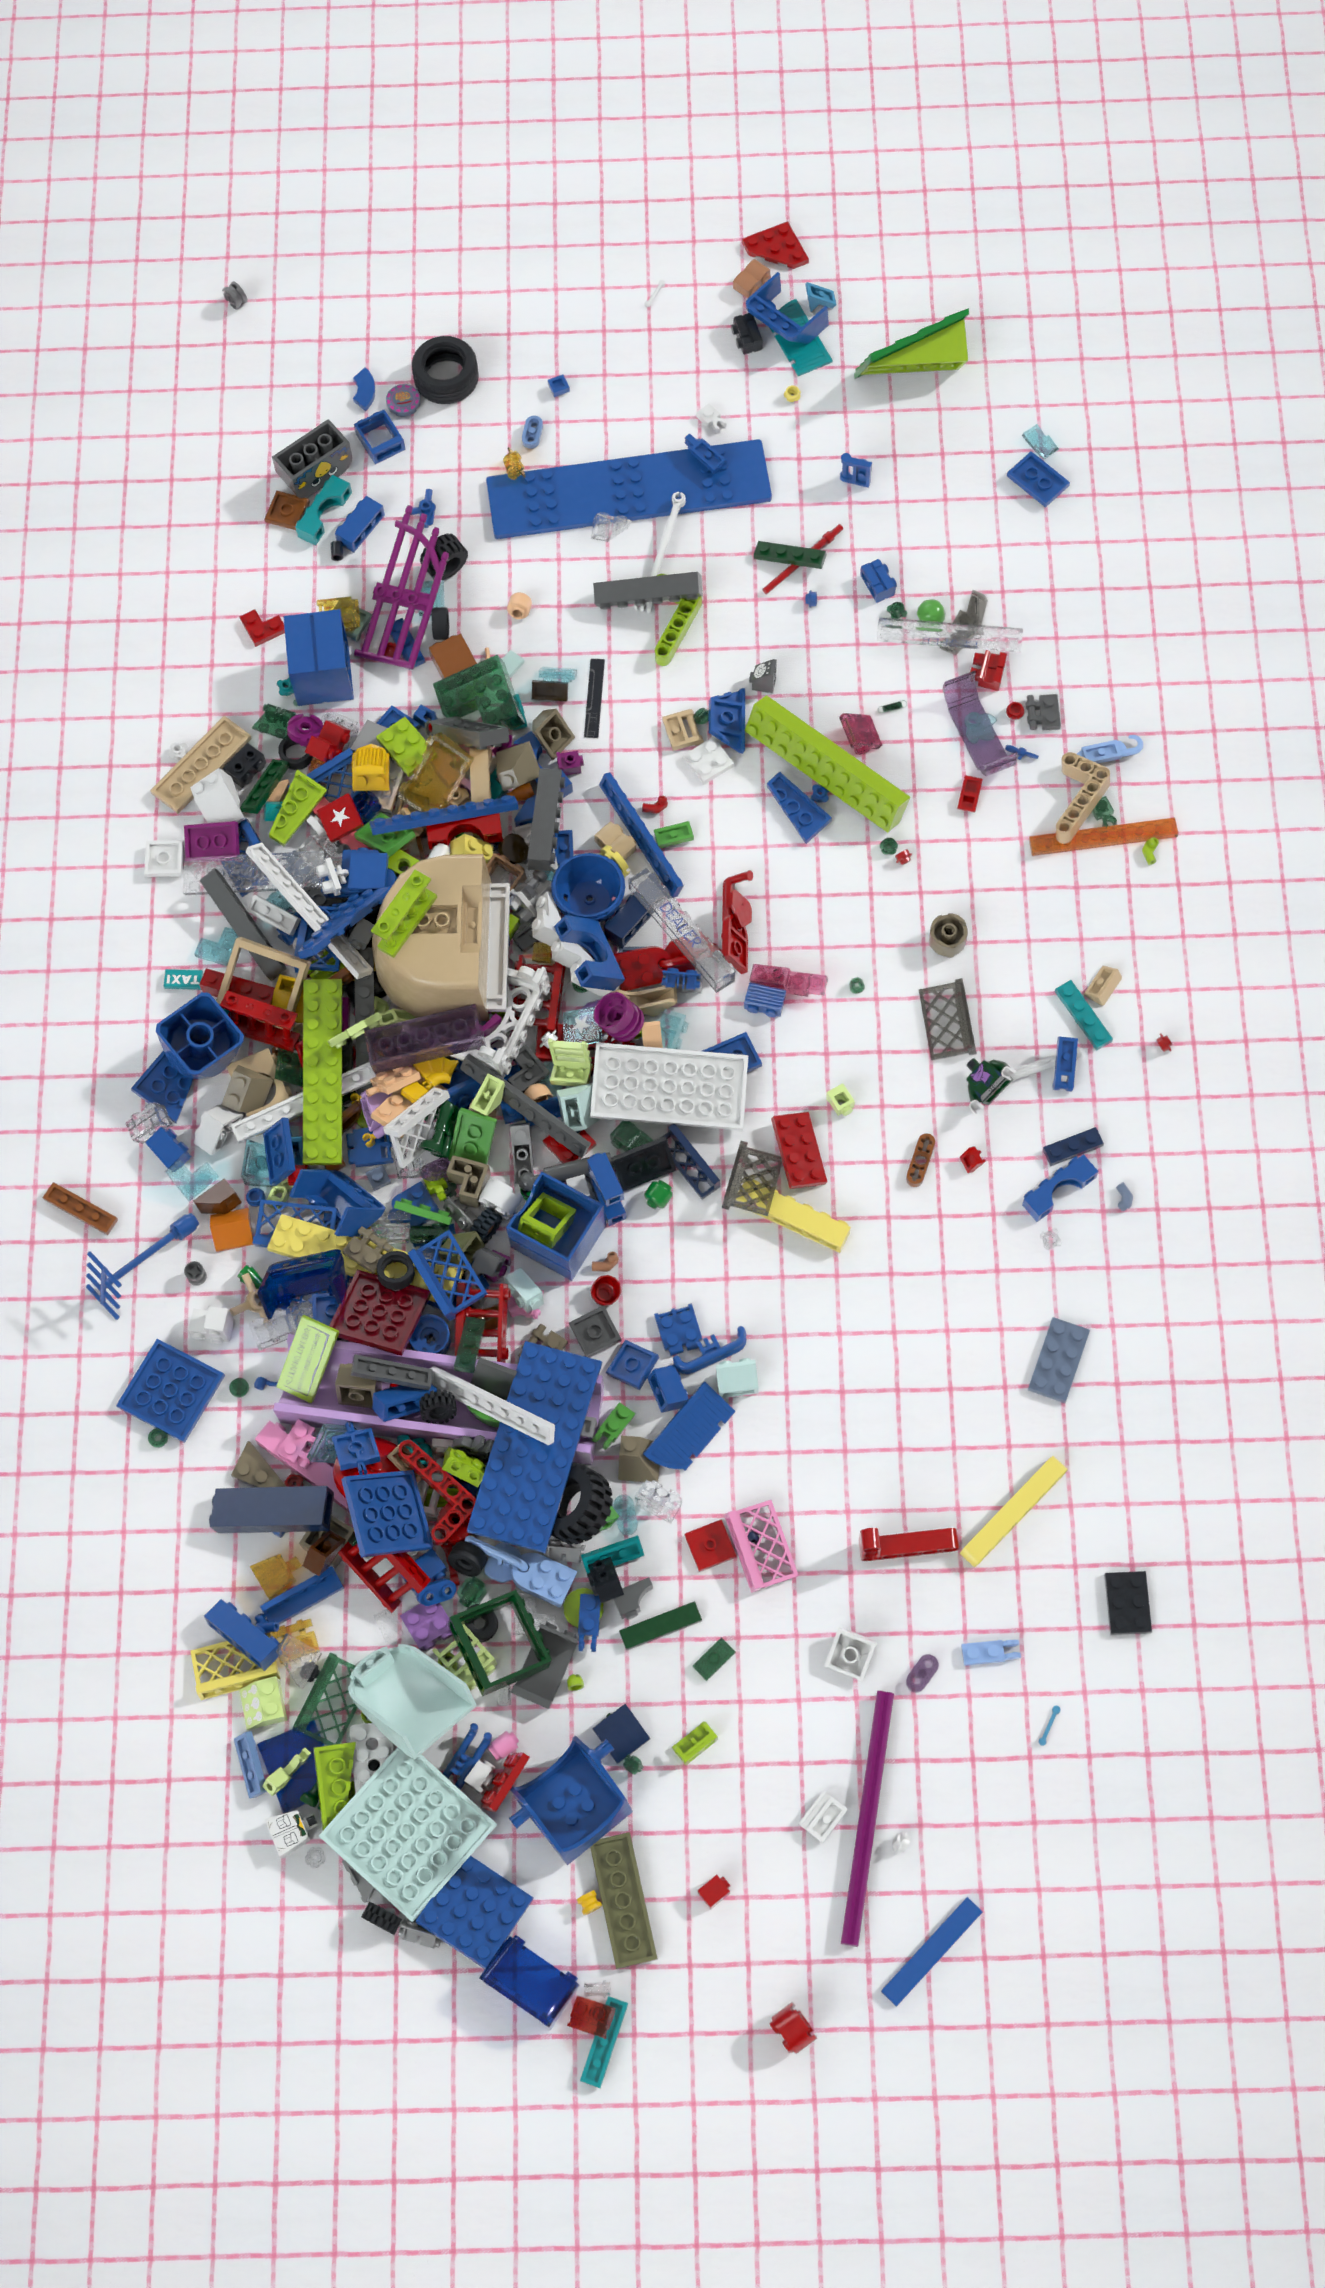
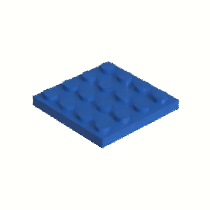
M156 1339L116 1407L185 1443L224 1379L225 1374Z
M414 1470L345 1476L341 1479L361 1557L430 1550L434 1547Z
M470 1855L436 1896L430 1899L416 1919V1923L486 1970L532 1903L534 1897Z

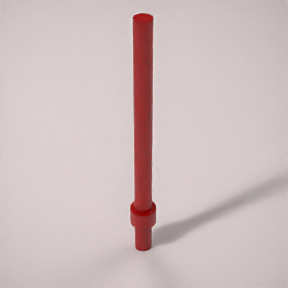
M838 524L831 531H827L822 536V539L812 546L811 549L820 550L826 544H830L835 539L834 537L843 530V526ZM790 565L762 589L763 592L768 594L800 566Z

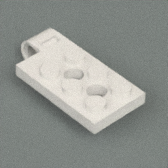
M373 1723L349 1726L351 1742H356L353 1756L355 1794L376 1772L368 1768L369 1762L378 1760L381 1766L394 1752L393 1743ZM370 1739L378 1741V1747L375 1750H369L366 1747Z

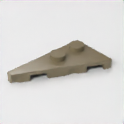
M247 1441L231 1476L256 1488L287 1487L253 1444Z

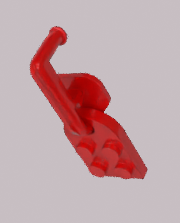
M751 870L728 877L723 882L721 956L740 974L748 972V934L745 926L752 922V908L749 901L735 890V884L745 880L752 881L753 872Z
M685 938L670 941L665 949L658 946H649L614 954L625 978V981L620 985V990L627 991L662 983L663 970L667 971V968H675L679 972L696 970V962L720 957L721 949L717 944L711 943L708 946V950L694 953L690 940L687 941Z

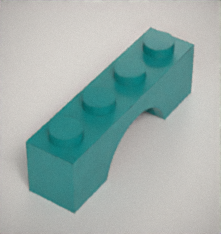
M334 475L325 481L323 489L320 493L316 494L314 502L311 506L307 507L302 519L296 523L295 528L299 538L315 546L325 533L323 523L320 520L322 513L333 506H344L352 494L349 482Z

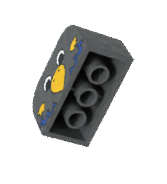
M327 419L272 456L276 473L299 498H306L323 488L325 481L329 480L332 475L336 477L341 476L351 465L352 452L349 441Z

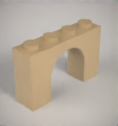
M269 1048L230 1063L227 1067L231 1077L236 1067L240 1065L274 1079L273 1084L276 1086V1093L273 1100L266 1106L246 1113L247 1117L292 1096L289 1086H284L283 1084L285 1077L282 1069L277 1070L276 1064H279L276 1055L275 1053L271 1054ZM298 1117L289 1120V1123L298 1120Z

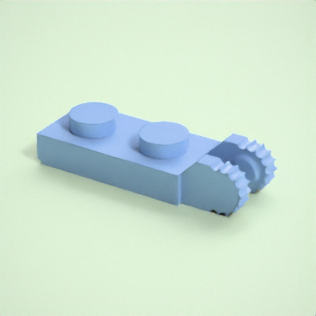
M997 1640L961 1644L964 1666L1021 1658V1653L1012 1652L1004 1654L1003 1648L1016 1647L1019 1645V1640Z

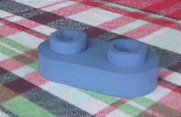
M530 416L525 422L522 443L528 449L537 447L540 442L543 421L538 416Z

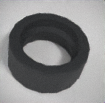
M286 736L278 747L280 759L289 762L290 767L288 769L301 770L308 767L314 757L307 753L300 759L292 760L287 758L286 750L290 746L299 743Z
M390 1251L378 1260L376 1266L378 1280L387 1289L400 1290L409 1286L413 1281L415 1275L414 1264L406 1253ZM398 1262L407 1266V1273L400 1278L393 1279L384 1274V1269L391 1263Z

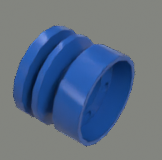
M421 1315L409 1340L411 1349L413 1351L446 1355L451 1345L448 1325L444 1319L437 1315ZM433 1337L434 1341H431L430 1344L427 1343V1339Z

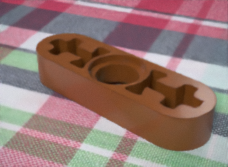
M922 1134L918 1139L906 1176V1181L911 1187H919L923 1183L935 1147V1138L931 1134ZM926 1140H929V1144L927 1145L926 1152H925V1151H922V1150H923V1145H924L923 1142H925ZM918 1156H923L926 1159V1163L922 1165L917 1164L915 1159ZM918 1169L919 1179L913 1181L911 1176H914L915 1170Z

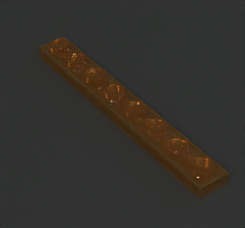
M1175 818L1078 830L1073 839L1065 844L1057 841L1056 833L1029 836L1031 855L1037 856L1144 842L1152 837L1158 840L1178 837V829Z

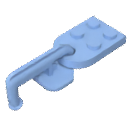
M467 1536L464 1541L476 1545L489 1556L484 1568L485 1574L489 1578L500 1583L513 1580L520 1590L561 1608L576 1577V1570L538 1553H525L521 1555L519 1549L507 1543H498L494 1547L472 1536Z

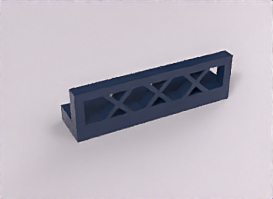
M676 1124L670 1125L668 1133L662 1137L665 1136L666 1139L671 1137L675 1141V1147L670 1148V1151L674 1152L672 1158L675 1167L703 1200L721 1187L720 1179ZM676 1153L685 1154L687 1156L686 1163L678 1162L675 1159ZM687 1168H696L698 1176H689ZM699 1181L707 1182L711 1188L702 1193L698 1188Z

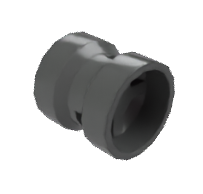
M192 1261L185 1266L184 1274L192 1285L198 1286L205 1282L207 1274L199 1262Z

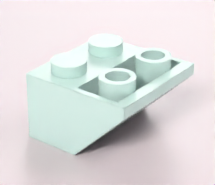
M593 1083L557 1090L562 1122L574 1131L584 1130L600 1120L598 1118H590Z
M743 1358L739 1362L722 1361L719 1365H716L718 1393L722 1398L757 1394L759 1392L755 1360Z

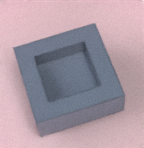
M383 1165L365 1172L373 1191L391 1184Z

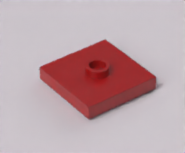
M722 1519L684 1534L699 1572L737 1558Z

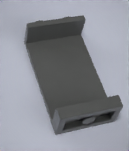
M546 1621L545 1625L540 1623L539 1631L542 1634V1643L545 1649L548 1648L550 1650L551 1664L548 1669L516 1682L511 1693L550 1709L579 1640L575 1639L576 1634L567 1630L564 1633L556 1630L558 1626ZM532 1647L522 1669L539 1662Z

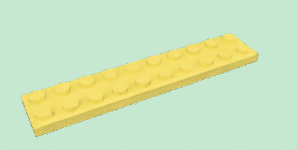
M281 1214L268 1244V1251L354 1277L357 1269L371 1273L343 1254V1249L353 1237L336 1236V1230ZM371 1241L367 1244L373 1249L377 1247V1245ZM396 1248L393 1249V1251H401L408 1255V1252ZM398 1262L391 1263L384 1269V1274L393 1279L400 1278L407 1273V1266ZM436 1264L434 1273L442 1275L445 1266ZM414 1265L415 1275L410 1285L429 1290ZM448 1267L446 1276L455 1278L458 1268ZM461 1270L459 1279H462V1276L464 1274L463 1270ZM445 1280L443 1289L452 1291L454 1281ZM431 1294L429 1300L436 1302Z

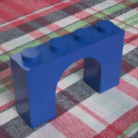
M565 915L554 926L560 941L581 945L590 952L595 960H585L574 971L581 987L615 991L625 981L598 920Z
M606 1153L593 1154L590 1159H587L590 1184L597 1201L604 1205L606 1221L611 1226L627 1219L625 1209L621 1203L624 1200V1192Z

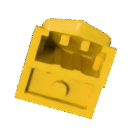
M368 744L357 748L355 753H353L352 791L390 790L389 753H386L384 748Z

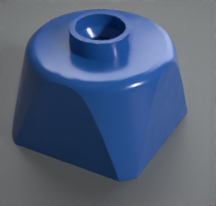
M201 992L156 1025V1034L168 1060L179 1073L192 1079H208L224 1071L236 1056L244 1040V1034L210 993ZM205 1041L206 1043L199 1045L195 1044L194 1042Z

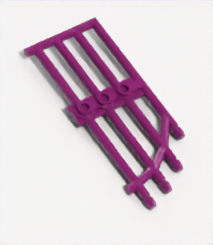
M407 505L402 521H395V527L399 528L383 582H377L373 590L372 599L376 600V604L362 649H355L354 656L413 670L449 553L443 552L439 562L434 549L437 536L439 535V528L434 527L431 533L432 536L428 540L422 533L427 515L421 514L415 529L408 525L413 507ZM408 532L414 535L399 585L398 587L389 585L405 533ZM419 542H421L426 548V553L414 590L405 589ZM430 561H432L436 575L430 594L421 592ZM385 602L392 604L377 654L368 652L383 603ZM399 606L408 608L393 658L384 656ZM415 610L424 611L409 661L400 660Z

